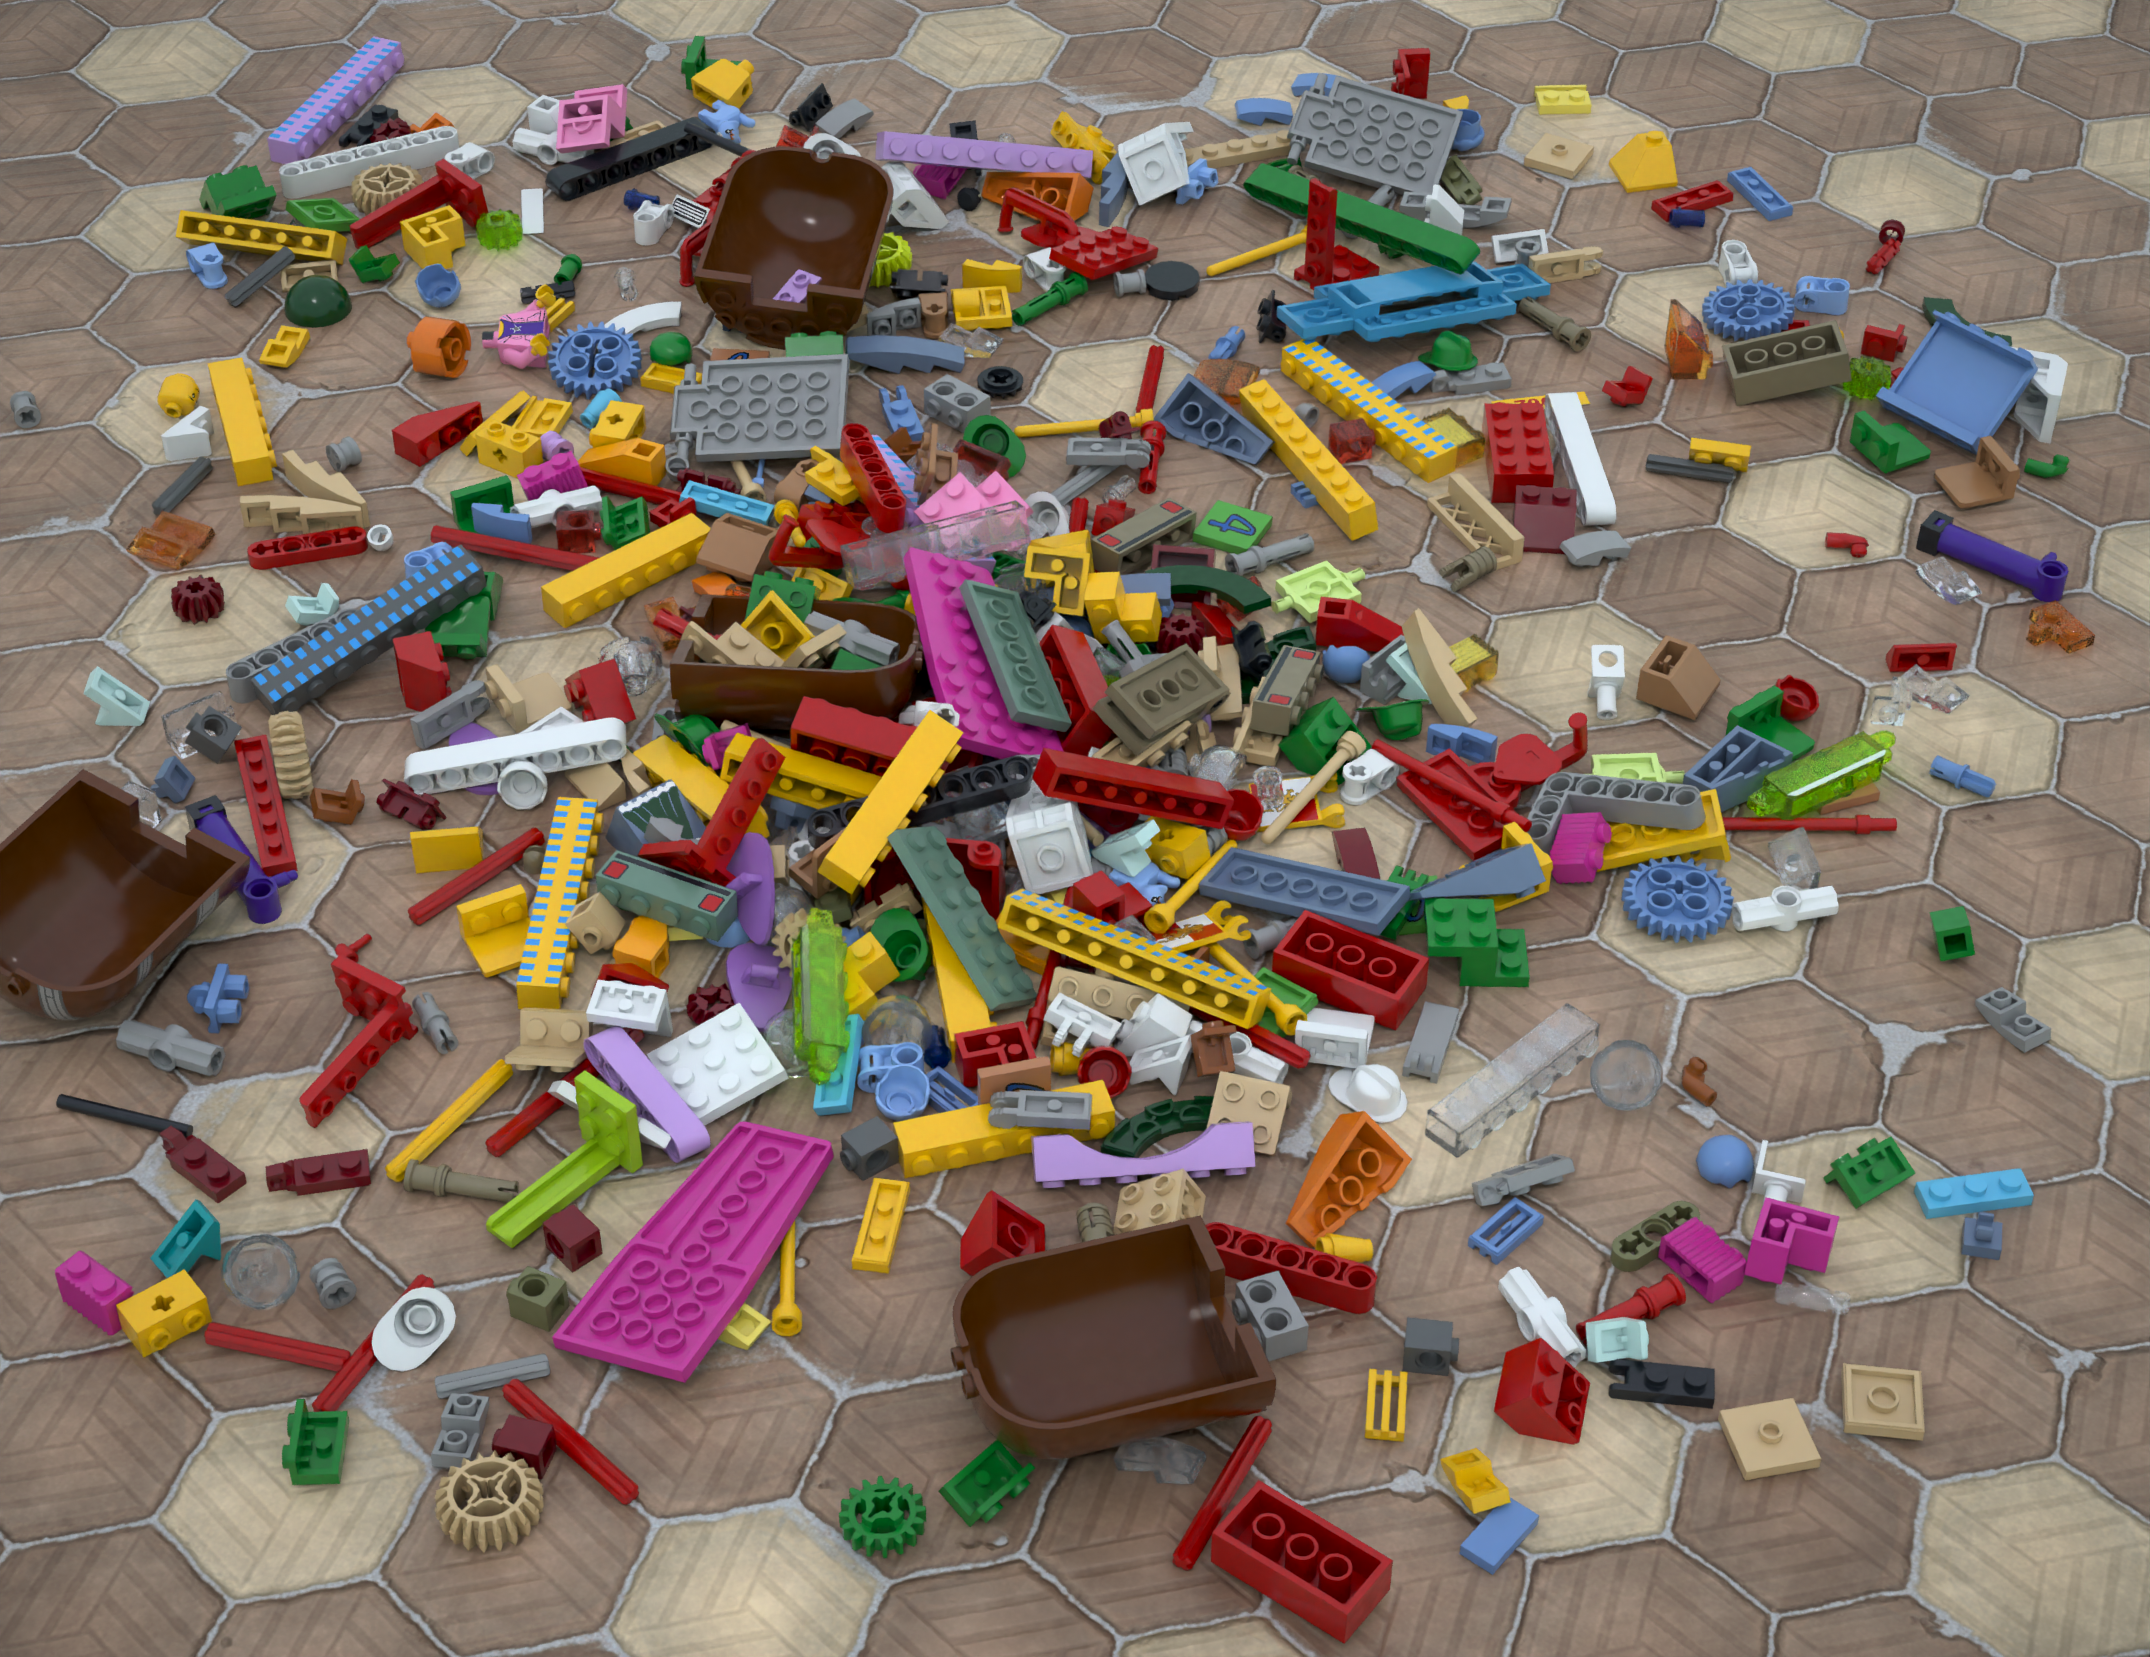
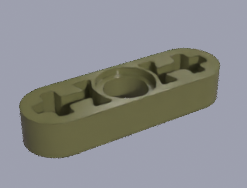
M1676 1201L1614 1239L1610 1255L1611 1263L1614 1267L1624 1272L1639 1270L1658 1258L1661 1241L1651 1240L1645 1234L1655 1231L1664 1236L1693 1217H1697L1699 1220V1209L1690 1202Z

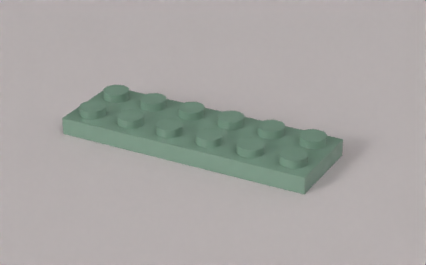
M965 579L959 589L1011 720L1020 724L1025 723L1047 730L1052 729L1066 733L1072 722L1019 593Z
M936 826L896 829L887 837L990 1011L1030 1005L1035 1001L1037 993L1033 988L1030 977L1021 969L1015 959L1013 949L1006 944L997 928V922L988 914L981 902L980 894L972 887L965 876L962 864L953 856L947 846L943 833Z

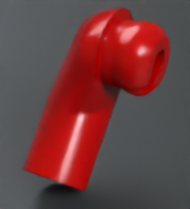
M1826 533V548L1851 549L1850 554L1856 558L1867 555L1869 544L1866 538L1848 533Z

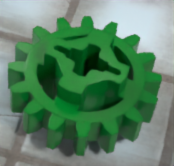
M878 1476L877 1484L871 1485L866 1479L862 1480V1490L859 1491L851 1487L849 1489V1499H842L839 1523L840 1528H842L843 1539H852V1549L855 1551L863 1546L866 1547V1556L871 1557L875 1550L881 1551L883 1558H887L889 1550L892 1549L899 1555L904 1554L903 1544L906 1543L914 1547L917 1544L916 1535H923L925 1532L926 1506H923L921 1493L913 1495V1485L910 1483L903 1488L899 1487V1478L895 1477L890 1484H886L883 1477ZM905 1510H906V1511L908 1512V1514H909V1517H908L907 1520L904 1519V1511H905ZM858 1514L862 1515V1522L860 1524L856 1519Z

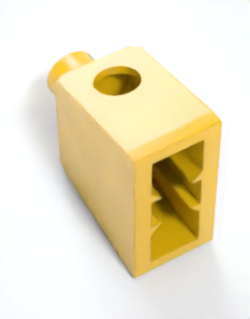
M720 59L691 78L693 96L711 108L714 102L721 100L727 105L740 109L752 94L751 74L754 72V67L746 59L738 65L727 59Z

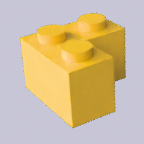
M450 205L400 221L404 250L422 269L433 264H441L445 269L453 267L451 252L466 246L462 217Z
M1028 546L1024 577L1055 581L1053 602L1057 605L1052 609L1053 612L1085 616L1084 595L1088 574L1091 573L1093 554Z
M1120 572L1088 574L1084 604L1094 638L1100 644H1110L1107 637L1101 631L1115 620L1120 622V625L1133 642L1158 641L1162 612L1156 592L1126 594Z
M871 932L865 934L813 971L829 997L844 1015H860L864 1021L862 1035L889 1017L875 993L899 977L900 973L885 949Z

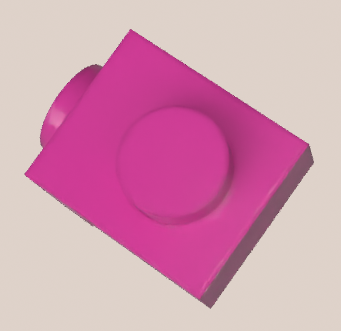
M748 723L712 733L704 739L705 744L702 745L703 755L708 764L711 763L713 770L722 768L725 750L736 733L752 737Z

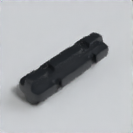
M573 281L561 282L562 285H558V283L546 284L554 291L553 295L556 296V300L560 296H564V298L575 296ZM542 285L535 286V289L531 287L521 288L520 297L522 303L530 304L537 299L535 296L536 291Z

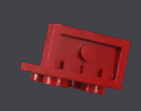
M1429 48L1398 49V57L1393 60V75H1396V82L1391 83L1392 92L1417 99H1427L1430 66Z

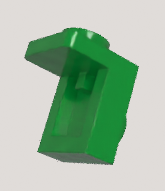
M366 245L361 246L349 258L350 264L362 283L376 279L381 282L390 278L393 275L392 270L400 263L395 253L374 258Z

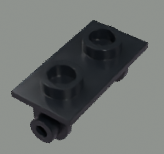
M823 83L807 96L798 106L797 110L790 113L789 122L791 125H804L806 130L810 131L816 125L815 123L833 107L830 95L827 93Z
M898 269L897 272L892 271V283H896V286L890 285L892 293L897 294L896 297L911 299L913 295L947 292L942 287L948 286V275L943 274L942 271H923L922 281H917L918 270Z
M1273 289L1267 299H1262L1258 307L1257 313L1260 314L1256 329L1259 330V343H1262L1265 337L1275 342H1280L1286 336V324L1277 317V306L1286 304L1275 299V290Z
M1023 591L1019 594L1030 623L1034 628L1038 624L1043 626L1054 615L1052 609L1057 604L1047 598L1042 600L1039 596L1033 595L1029 591Z
M1250 621L1241 631L1232 626L1233 646L1238 652L1239 667L1247 676L1251 677L1253 675L1261 681L1262 676L1264 677L1263 671L1269 669L1272 663L1268 645L1264 642L1266 638L1262 625L1256 621Z

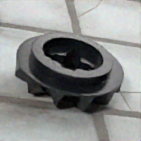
M995 366L982 371L977 378V384L983 393L990 394L992 398L1001 396L1004 399L1006 395L1015 396L1016 392L1022 390L1023 376L1013 368Z

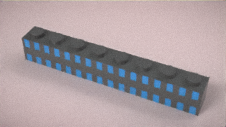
M460 544L250 679L256 697L272 715L284 711H297L310 700L320 697L327 689L340 681L346 680L352 673L364 665L374 662L378 656L394 647L392 639L412 635L418 630L426 628L432 621L444 613L452 611L458 604L470 596L477 595L487 586L483 567Z

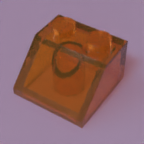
M1671 299L1664 344L1672 379H1706L1707 370L1712 368L1713 352L1712 350L1708 351L1709 336L1704 334L1701 322L1677 299Z

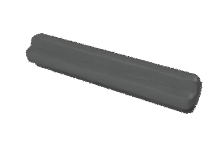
M286 246L282 247L225 294L227 302L233 307H237L295 260V255L291 249Z
M1649 454L1646 460V470L1651 472L1727 483L1733 480L1734 469L1723 464L1698 463L1694 460Z
M203 456L199 457L152 503L154 514H159L162 517L166 516L213 469L212 461Z

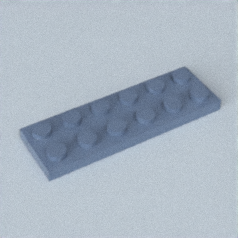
M1234 847L1229 849L1198 884L1200 895L1295 917H1300L1303 911L1307 910L1361 932L1374 935L1381 934L1411 897L1410 887L1407 885Z

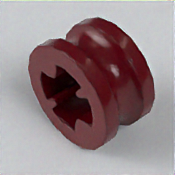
M1891 219L1885 221L1879 232V241L1884 245L1889 238H1893L1895 241L1899 240L1902 243L1905 235V226L1898 220ZM1892 230V233H1894V231L1897 232L1896 237H1891L1892 234L1887 235V231Z

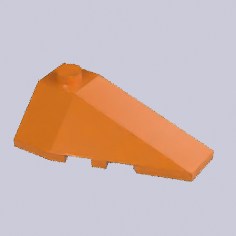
M987 172L981 197L1002 206L1006 190L1015 187L1067 212L1075 221L1088 212L1094 187L1080 173ZM1014 207L1013 211L1041 222L1040 219Z
M1365 1111L1340 1114L1322 1140L1285 1224L1310 1248L1315 1247L1318 1237H1325L1326 1233H1334L1345 1224L1348 1218L1370 1205L1369 1202L1380 1194L1392 1189L1412 1158Z

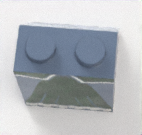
M670 779L616 807L606 839L616 850L639 857L638 853L643 844H649L644 838V834L651 816L668 818L674 821L675 824L682 825L681 838L687 840H700L706 826L673 780Z

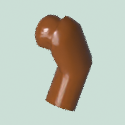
M1692 1057L1689 1060V1064L1683 1067L1682 1086L1686 1092L1708 1107L1716 1100L1717 1092L1704 1083V1072L1707 1070V1063L1699 1057Z

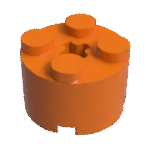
M425 316L418 323L414 332L411 331L407 337V346L411 349L413 370L417 373L459 377L466 369L469 361L464 359L466 350L471 351V337L467 326L456 320Z

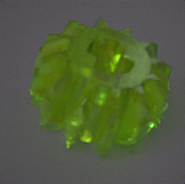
M500 208L498 211L490 210L489 213L481 214V218L477 220L476 232L480 245L486 246L487 250L494 248L497 251L504 248L509 250L510 246H518V242L522 240L523 227L518 214H513L512 210L502 211Z
M1861 355L1860 359L1851 358L1849 362L1851 381L1843 383V390L1848 391L1849 396H1858L1860 400L1868 398L1872 401L1882 386L1887 389L1890 388L1892 381L1891 367L1884 364V360H1876L1874 356L1866 358Z

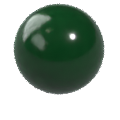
M311 275L297 281L288 291L284 304L285 316L290 322L309 328L325 327L338 323L346 318L352 310V302L347 290L335 279L324 275Z

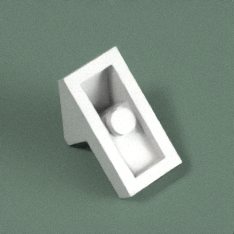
M199 406L161 435L167 460H182L212 454L209 436L214 431L208 408Z
M1188 1035L1136 1050L1129 1063L1132 1068L1130 1084L1133 1085L1144 1081L1150 1082L1159 1077L1174 1096L1177 1095L1188 1069L1192 1051L1191 1036Z

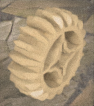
M391 163L388 165L379 164L377 167L369 166V170H361V173L356 175L355 180L352 181V201L355 207L358 208V211L365 213V216L424 183L422 176L418 174V170L411 169V166L408 165L403 167L401 163L397 165H392Z
M284 711L271 715L268 724L280 794L284 799L293 798V800L311 795L314 787L302 717L298 711Z
M495 1450L490 1457H483L478 1452L476 1460L469 1461L463 1457L461 1468L450 1466L449 1477H441L440 1489L436 1490L435 1495L436 1518L439 1520L444 1534L450 1535L455 1545L463 1542L468 1551L474 1546L479 1545L483 1553H485L488 1546L495 1545L501 1552L503 1543L510 1542L516 1546L518 1535L529 1537L531 1526L538 1525L539 1513L543 1512L544 1507L543 1486L534 1468H528L524 1458L515 1461L511 1452L500 1458ZM515 1493L519 1494L520 1496L517 1501L512 1504L511 1497ZM465 1498L468 1499L467 1506L461 1510L459 1508Z

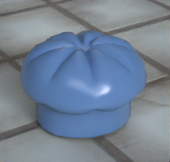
M1456 109L1463 111V116L1452 150L1467 151L1476 148L1481 144L1485 135L1483 127L1480 126L1481 115L1470 109Z

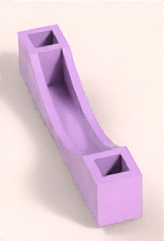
M1249 1121L1211 1124L1201 1135L1184 1146L1162 1155L1144 1158L1118 1157L1101 1153L1083 1145L1069 1134L1031 1136L1034 1181L1043 1182V1188L1065 1187L1064 1180L1079 1179V1185L1081 1186L1101 1184V1177H1115L1116 1183L1137 1182V1175L1152 1174V1178L1183 1168L1185 1171H1188V1175L1191 1178L1209 1177L1210 1170L1224 1169L1225 1175L1247 1174L1246 1167H1255L1253 1123Z

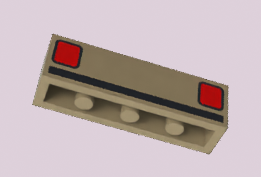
M1167 498L1091 539L1094 569L1100 572H1120V575H1126L1152 561L1153 544L1179 546L1193 538L1197 512L1171 498Z
M1287 645L1282 647L1253 700L1250 729L1288 736L1293 726L1299 725L1302 711L1307 710L1309 697L1314 696L1316 685L1321 683L1323 678L1324 665L1320 664L1321 652Z

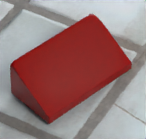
M1192 602L1191 615H1196L1197 620L1204 622L1207 637L1216 636L1217 646L1233 644L1234 638L1231 627L1238 628L1219 606Z
M1956 643L1893 645L1886 654L1885 660L1889 672L1952 670L1957 645Z

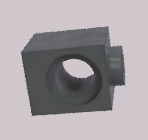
M208 706L202 715L196 712L186 726L190 733L185 743L218 764L242 727L211 706ZM205 729L213 731L216 736L207 734Z
M878 1116L841 1135L842 1151L840 1152V1159L844 1167L848 1171L853 1170L862 1181L899 1162L898 1137Z
M1407 1317L1402 1372L1448 1376L1450 1361H1458L1459 1338H1452L1453 1322Z

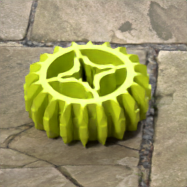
M893 232L884 234L869 287L876 286L879 288L882 285L889 287L890 283H892V271L897 272L898 269L910 270L912 266V252L908 246V241L903 240L902 236H894Z

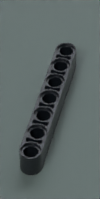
M691 117L556 167L547 174L545 183L562 200L571 201L710 148L713 144L684 132L687 122L715 134L716 132L700 118Z
M1012 756L943 775L934 788L928 785L923 793L928 795L925 800L928 804L921 806L917 813L912 809L906 817L911 821L906 829L1026 795L1030 791L1032 783V764L1025 757ZM1021 774L1024 778L1016 780L1011 778L1010 775ZM986 782L991 784L992 787L984 789L980 788L978 784ZM954 791L959 793L960 796L952 798L948 797L946 793ZM868 796L814 811L807 821L808 842L810 845L817 849L846 828L849 824L848 820L855 816ZM819 827L830 829L827 833H818L815 830Z

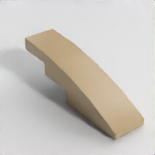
M294 450L282 453L286 478L301 493L309 498L332 500L359 506L362 509L364 527L370 526L366 501L341 472L329 476L317 461L305 464Z
M240 496V508L244 527L273 526L274 533L303 531V534L354 526L365 529L362 509L359 506L332 500L298 496Z
M1418 608L1402 625V630L1421 684L1445 724L1470 728L1478 718L1461 697L1467 690V687L1451 667L1457 657Z

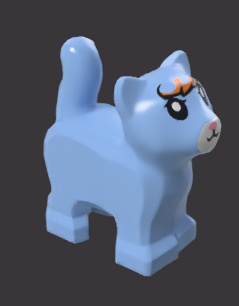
M717 100L712 104V108L718 110L717 112L712 113L703 109L698 113V118L710 126L717 135L735 143H741L738 129L741 124L748 128L755 126L754 119L748 118L740 112L739 108L727 105L721 100Z
M1150 862L1148 866L1134 877H1130L1116 869H1113L1109 874V878L1118 887L1127 882L1132 884L1152 906L1165 903L1164 897L1168 888H1178L1180 886L1179 878L1170 876L1168 873L1160 870L1153 862Z

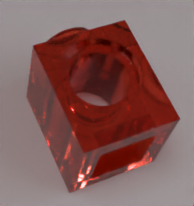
M1363 418L1330 424L1328 448L1340 464L1371 459L1372 446H1375L1376 438L1373 429H1369Z
M594 510L557 511L556 534L558 549L574 553H595L596 540H601V523L595 522Z

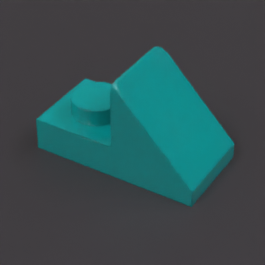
M194 1200L150 1258L167 1278L184 1269L188 1272L201 1254L220 1260L222 1257L220 1223L199 1200Z

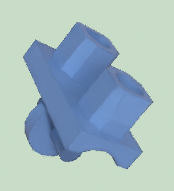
M217 964L211 984L203 982L189 989L187 994L188 1003L194 1008L196 1013L202 1014L204 1012L210 1018L209 1033H219L222 1023L239 1024L242 1015L240 1000H230V998L247 999L249 993L248 978L246 975H230L228 964Z

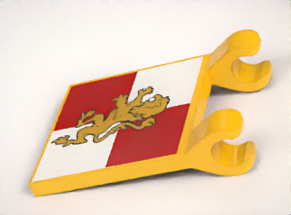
M1337 772L1319 791L1325 793L1337 791ZM1314 776L1250 783V793L1258 798L1264 808L1261 825L1257 832H1264ZM1316 794L1285 829L1315 825L1341 828L1345 825L1344 807L1336 803L1320 811Z
M1222 900L1214 904L1207 913L1174 922L1163 934H1156L1150 930L1143 932L1144 938L1176 951L1185 952L1227 938L1239 941L1248 940L1251 937V932L1249 930L1238 932V927L1242 923H1248V919L1245 916L1238 915L1233 917L1232 915H1227L1226 917H1221V912L1225 908H1231V904L1228 901Z

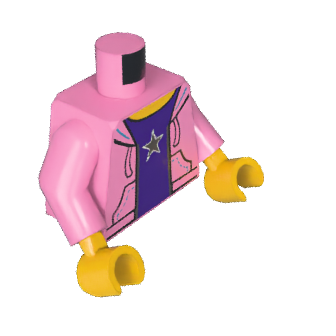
M544 284L536 291L535 296L537 299L526 309L517 313L502 315L498 331H483V348H498L500 362L503 364L513 365L519 369H524L527 366L546 368L548 346L550 345V327L547 311L544 306L552 307L555 304L554 291Z

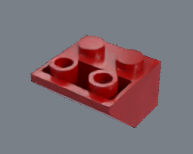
M431 631L392 639L400 689L407 708L423 712L452 694L450 686L446 687L447 681H450L447 662L441 663L444 661L440 642L434 643Z
M1538 1338L1505 1353L1494 1412L1518 1434L1574 1445L1580 1442L1590 1382L1544 1339Z

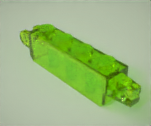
M1887 730L1879 731V733L1876 732L1872 735L1862 731L1830 747L1821 749L1806 758L1797 760L1784 768L1773 771L1764 776L1763 787L1748 797L1747 807L1753 810L1759 817L1774 813L1782 820L1792 821L1880 780L1883 765L1886 762L1889 763L1892 759L1893 753L1889 747L1895 744L1896 737L1894 733Z
M811 908L807 915L806 925L801 928L797 939L791 946L793 1053L800 1060L808 1061L809 1079L819 1086L827 1084L830 1080L831 1072H834L838 1067L837 1064L839 1062L837 1061L842 1052H847L850 1042V1033L845 1031L849 1003L844 1001L848 974L843 972L847 944L842 941V928L834 927L832 912Z

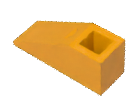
M640 438L590 448L577 461L582 468L657 486L666 476L665 445Z
M641 915L635 917L630 924L629 930L614 945L612 956L615 959V964L633 963L659 978L670 962L668 925Z

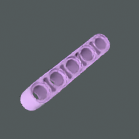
M612 1026L584 1040L583 1045L587 1058L609 1086L636 1105L638 1117L646 1119L670 1134L671 1140L663 1151L673 1162L683 1161L710 1147V1137L706 1127L622 1027Z

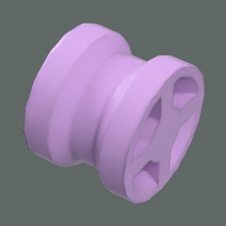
M548 431L540 437L543 459L549 461L558 453H567L569 451L574 453L573 444L567 439H563L555 431Z

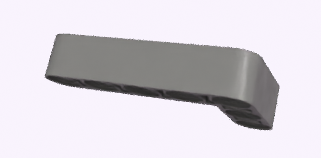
M1557 772L1550 775L1543 784L1527 818L1532 821V826L1527 833L1543 852L1550 855L1562 814L1601 812L1605 821L1682 830H1692L1700 827L1705 822L1706 816L1699 789L1692 785Z

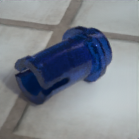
M635 188L627 190L624 195V205L628 206L630 210L634 208L639 209L645 200L651 201L652 204L660 205L659 196L640 193Z
M1677 206L1676 209L1670 210L1669 223L1674 225L1675 228L1680 226L1703 227L1705 211L1686 210Z
M931 1025L923 1031L926 1047L924 1061L933 1069L937 1066L945 1068L952 1058L951 1050L946 1045L945 1030L940 1027L938 1031V1025Z

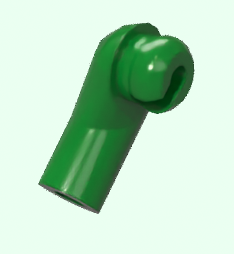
M2056 454L2053 457L2052 463L2028 458L2024 472L2043 478L2065 474L2069 469L2067 467L2069 458Z

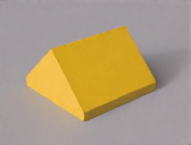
M773 590L765 596L740 625L783 661H786L800 645L815 637Z
M478 826L410 832L416 874L470 869L483 860V830Z

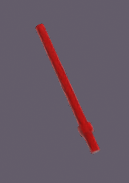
M1379 739L1374 741L1372 749L1396 764L1486 811L1493 820L1503 825L1516 822L1524 832L1530 830L1532 821L1514 812L1512 806L1502 801L1495 802Z
M1855 815L1854 818L1722 817L1725 830L1854 831L1855 834H1870V831L1897 830L1896 818H1870V815Z
M1073 886L1067 888L1063 905L1072 909ZM1051 949L1034 1007L1029 1009L1026 1018L1027 1032L1034 1050L1037 1047L1040 1033L1043 1030V1019L1046 1013L1048 993L1054 969L1060 966L1061 953Z

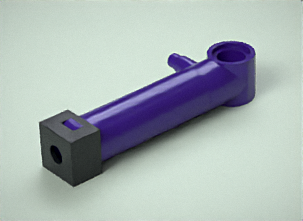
M1936 510L1921 524L1916 549L1934 557L1939 552L2026 587L2032 590L2034 597L2040 601L2056 602L2062 598L2068 575V567L2056 560V553L2050 552L2041 560L1953 525V517Z
M217 795L185 806L190 831L196 828L250 857L248 874L244 882L235 890L247 908L249 919L258 924H266L278 919L282 913L278 888L297 880L298 874L296 870L284 871L272 877H267L227 819L225 807Z

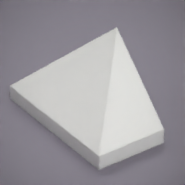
M1545 229L1491 236L1495 264L1517 261L1515 246L1518 241L1524 239H1531L1539 243L1540 252L1537 255L1547 254L1548 247Z

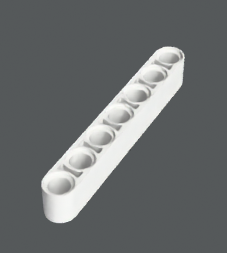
M442 126L285 164L279 169L283 196L289 199H298L351 186L355 176L360 174L361 170H369V166L377 167L379 164L388 165L391 163L392 165H397L401 163L403 167L408 165L411 166V169L415 170L434 166L436 162L445 159L447 153L459 148L457 129L451 126Z
M1577 393L1546 394V418L1570 489H1577L1576 506L1583 526L1614 524L1616 521L1615 500Z
M604 718L410 754L405 760L404 783L409 785L415 791L414 793L421 796L423 793L434 794L498 782L502 770L516 761H530L539 766L544 774L616 761L624 757L627 752L626 725L617 718Z

